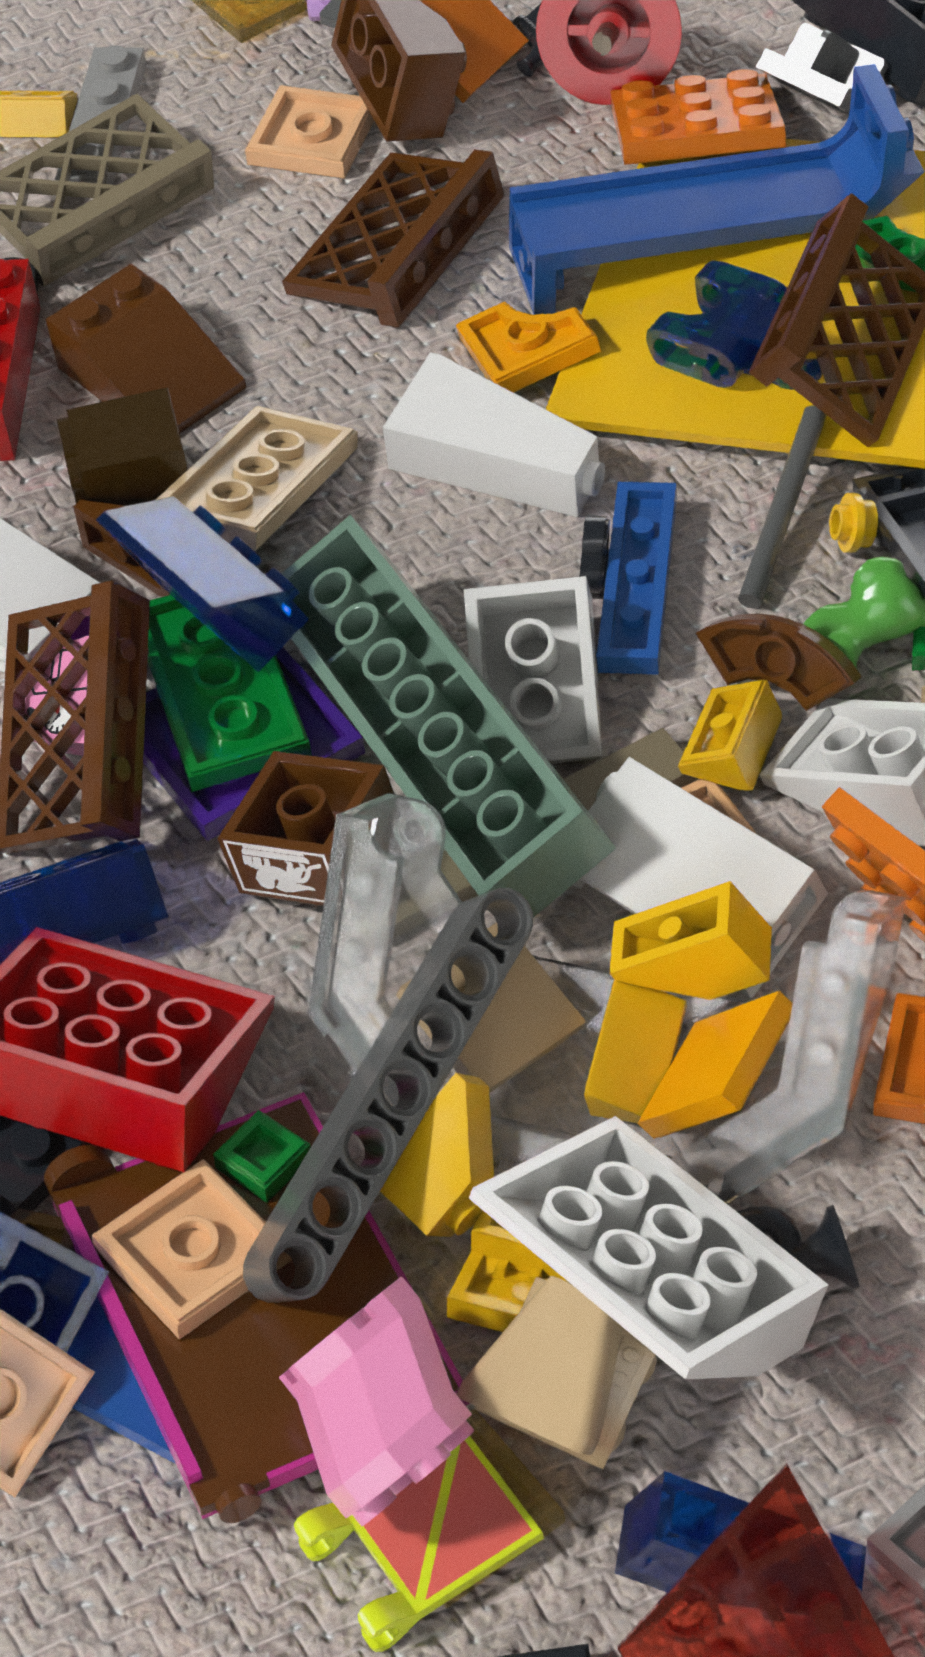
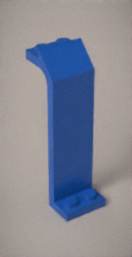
M876 64L855 66L848 119L837 134L825 141L510 187L509 249L533 315L556 313V291L564 289L563 269L811 233L817 221L850 193H853L869 206L863 221L873 219L925 171L913 150L914 133L911 121L908 117H902L897 107L893 86L885 84Z

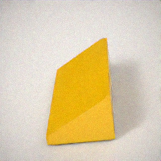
M0 90V137L58 138L64 135L70 129L78 101L77 93H74V91Z
M758 680L711 689L678 764L682 774L737 790L750 791L754 789L782 720L781 709L768 681Z
M614 979L584 1091L590 1115L609 1119L616 1116L621 1121L638 1123L674 1060L687 1009L686 1000L661 990L617 982Z

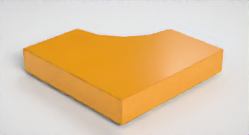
M501 302L455 325L460 340L486 379L513 393L601 352L596 334L576 307L552 314L532 315L516 311L508 303Z

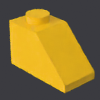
M731 881L614 921L609 974L617 982L712 1000L770 981L772 927Z
M455 1072L434 1098L380 1190L387 1199L427 1236L452 1237L454 1233L461 1235L475 1224L479 1215L484 1212L469 1199L473 1187L494 1177L489 1086L479 1077Z

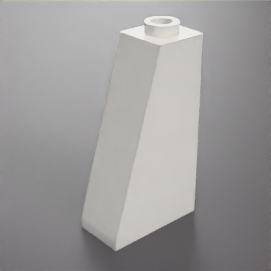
M429 353L383 426L389 469L579 517L589 497H596L604 482L605 464L599 462L597 436L440 354Z

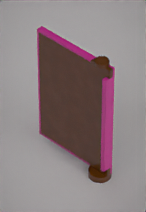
M304 1092L259 1109L310 1143L311 1146L323 1128ZM254 1111L219 1125L213 1137L186 1170L204 1159L267 1221L290 1181L266 1203L217 1170L213 1154L257 1112ZM82 1145L67 1150L56 1157L47 1167L44 1174V1182L52 1197L53 1205L69 1233L78 1258L201 1518L205 1519L218 1513L224 1523H236L245 1520L260 1508L262 1503L260 1494L319 1469L298 1402L279 1377L401 1276L410 1287L411 1285L372 1214L368 1211L326 1284L316 1295L304 1300L267 1303L257 1299L248 1291L179 1340L96 1252L93 1246L92 1234L183 1172L168 1167H161L139 1158L114 1167L107 1151L97 1145ZM318 1192L313 1200V1213L317 1221L325 1226L330 1216V1206L327 1199ZM292 1259L277 1270L279 1279L287 1287L292 1283L295 1275V1266ZM427 1316L452 1389L457 1394L463 1379ZM460 1399V1400L464 1403L465 1406H467V1405L470 1404V1403H468V1402H466V1401Z

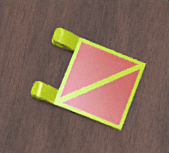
M471 1436L450 1452L451 1455L416 1484L414 1482L410 1483L396 1495L397 1498L362 1527L353 1515L345 1518L334 1503L310 1509L299 1516L294 1523L295 1532L299 1537V1546L311 1561H320L330 1555L355 1531L398 1591L371 1601L362 1607L357 1615L358 1622L362 1627V1637L375 1652H383L395 1645L420 1619L544 1539L542 1530Z

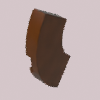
M760 613L741 614L718 620L695 633L727 686L746 679L767 680L790 692L806 711L862 678L854 664L830 640L808 626L788 618Z

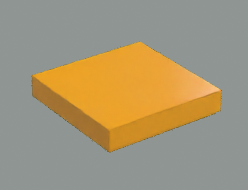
M779 990L695 1022L637 1124L655 1139L741 1111L791 1020L796 1006Z

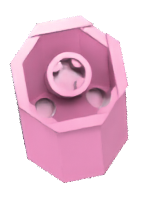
M402 1276L279 1377L298 1402L327 1496L345 1518L353 1515L361 1527L397 1498L396 1495L410 1483L414 1482L416 1484L431 1473L451 1455L450 1452L475 1431L467 1421L472 1413L452 1389L421 1299Z

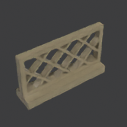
M137 93L0 170V192L19 193L16 205L0 204V233L26 259H29V262L35 268L38 282L45 287L214 188L211 150L200 139L190 143ZM135 115L146 124L145 132L118 130L119 124ZM86 143L105 144L103 156L75 154L77 148ZM114 145L142 147L140 158L112 157ZM151 148L173 149L175 151L162 160H148ZM43 167L62 168L60 180L32 179L33 173ZM71 170L99 171L97 183L69 181ZM108 172L136 174L118 185L106 184ZM28 195H55L54 207L26 206ZM66 196L93 198L75 210L63 209ZM22 221L50 223L28 237L21 231Z

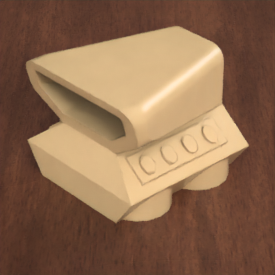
M550 1276L547 1280L536 1277L520 1313L463 1379L456 1395L460 1399L475 1405V1410L590 1465L604 1469L611 1452L616 1450L624 1439L626 1418L641 1385L646 1383L654 1373L657 1358L651 1350L572 1284L555 1276Z

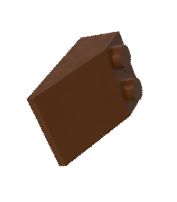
M341 0L331 46L386 142L443 138L448 118L455 109V92L460 73L464 72L467 63L465 46L458 40L447 20L419 0Z
M132 263L46 318L59 370L102 402L168 387L179 433L247 388L243 376L168 289Z

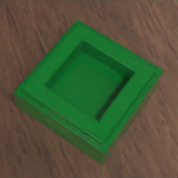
M258 1110L213 1154L214 1164L217 1170L268 1203L293 1178L310 1150L311 1144Z

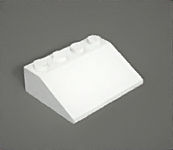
M616 1116L473 1187L469 1197L473 1203L685 1380L759 1376L803 1349L828 1288V1284Z

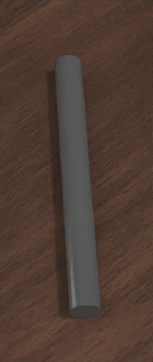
M807 406L801 417L738 597L739 602L745 607L759 608L767 590L827 417L816 406Z

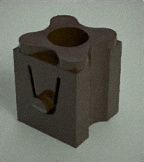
M168 387L67 409L68 417L56 419L76 503L80 500L150 509V505L188 470Z

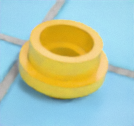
M846 493L841 499L840 504H835L831 510L829 519L831 538L837 540L839 548L844 553H855L860 547L869 548L872 546L878 528L876 505L872 500H863L862 496L858 493Z

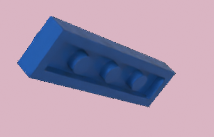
M617 483L596 656L598 673L659 675L677 506L676 483Z

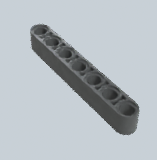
M498 888L461 902L451 913L248 1251L243 1264V1278L248 1290L257 1299L267 1303L304 1300L316 1295L326 1284L531 934L533 912L529 902L521 893L511 888ZM486 910L495 917L498 933L496 937L488 931L485 925L484 914ZM453 964L464 975L465 989L463 993L454 986L452 981L451 969ZM420 1020L428 1025L432 1033L430 1050L426 1049L419 1040L417 1027ZM386 1076L395 1082L399 1091V1100L395 1108L387 1102L383 1093V1083ZM352 1134H355L364 1146L365 1157L361 1166H358L351 1159L348 1152V1142ZM318 1192L327 1199L330 1206V1216L325 1226L317 1221L313 1213V1200ZM282 1252H286L291 1257L295 1266V1275L288 1287L282 1283L277 1274V1261Z

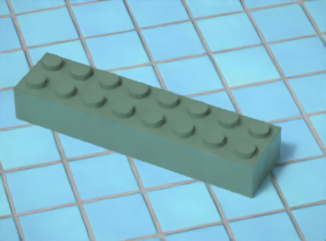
M351 515L258 593L478 895L498 888H511L521 893L529 902L534 918L617 848L390 558Z

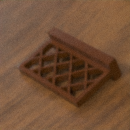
M474 149L465 162L390 152L284 278L282 283L286 294L375 309L381 325L399 328L505 196L493 152ZM397 173L413 175L389 184ZM448 181L444 187L432 191V186ZM420 190H424L425 194L411 198L398 204L395 201L398 198L407 196ZM387 202L389 204V207L362 216L368 209ZM422 213L417 220L405 223L404 219ZM394 222L398 223V226L369 236V231ZM358 235L363 237L361 240L335 249L342 241ZM396 245L390 253L378 256V251ZM369 254L372 258L342 270V264ZM333 267L335 268L336 272L318 279H310L314 274ZM368 279L369 288L352 286L351 284Z
M850 193L817 221L749 373L766 387L779 377L866 447H869L880 438L925 328V272L862 222L869 206L853 193ZM856 244L870 254L875 268H863L855 248ZM898 280H902L920 294L917 303H906ZM880 281L888 304H876L869 282ZM839 283H851L859 306L846 305ZM894 317L901 336L900 341H890L882 318ZM852 319L865 320L872 342L860 343ZM834 320L842 344L830 345L822 321ZM878 355L885 379L874 380L866 356ZM848 357L856 381H843L835 358ZM806 359L818 360L826 383L818 382L802 369ZM850 394L862 395L869 414L868 420L854 410L849 397Z
M112 580L92 585L90 596L8 615L0 758V852L11 854L108 836L117 841L140 838L150 600ZM90 616L89 638L80 648L71 636L84 618ZM45 626L51 634L32 659L28 655L29 629ZM64 646L74 658L57 681L54 682L45 671ZM87 670L86 697L77 706L67 695ZM38 681L48 693L29 717L25 713V698ZM61 705L71 717L55 739L51 741L42 729ZM84 729V754L75 766L65 756V753ZM35 740L45 752L26 776L22 772V756ZM58 764L68 777L49 801L39 788ZM81 789L80 822L69 823L62 813ZM32 799L42 812L27 832L18 833L19 815Z

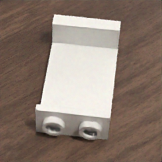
M631 757L627 758L618 772L611 773L602 782L597 792L596 801L588 811L617 848L573 884L581 889L586 883L628 911L636 914L731 881L772 927L770 973L828 895L815 869ZM763 983L739 991L752 999Z

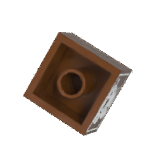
M273 751L217 840L239 893L351 910L404 820L384 765Z

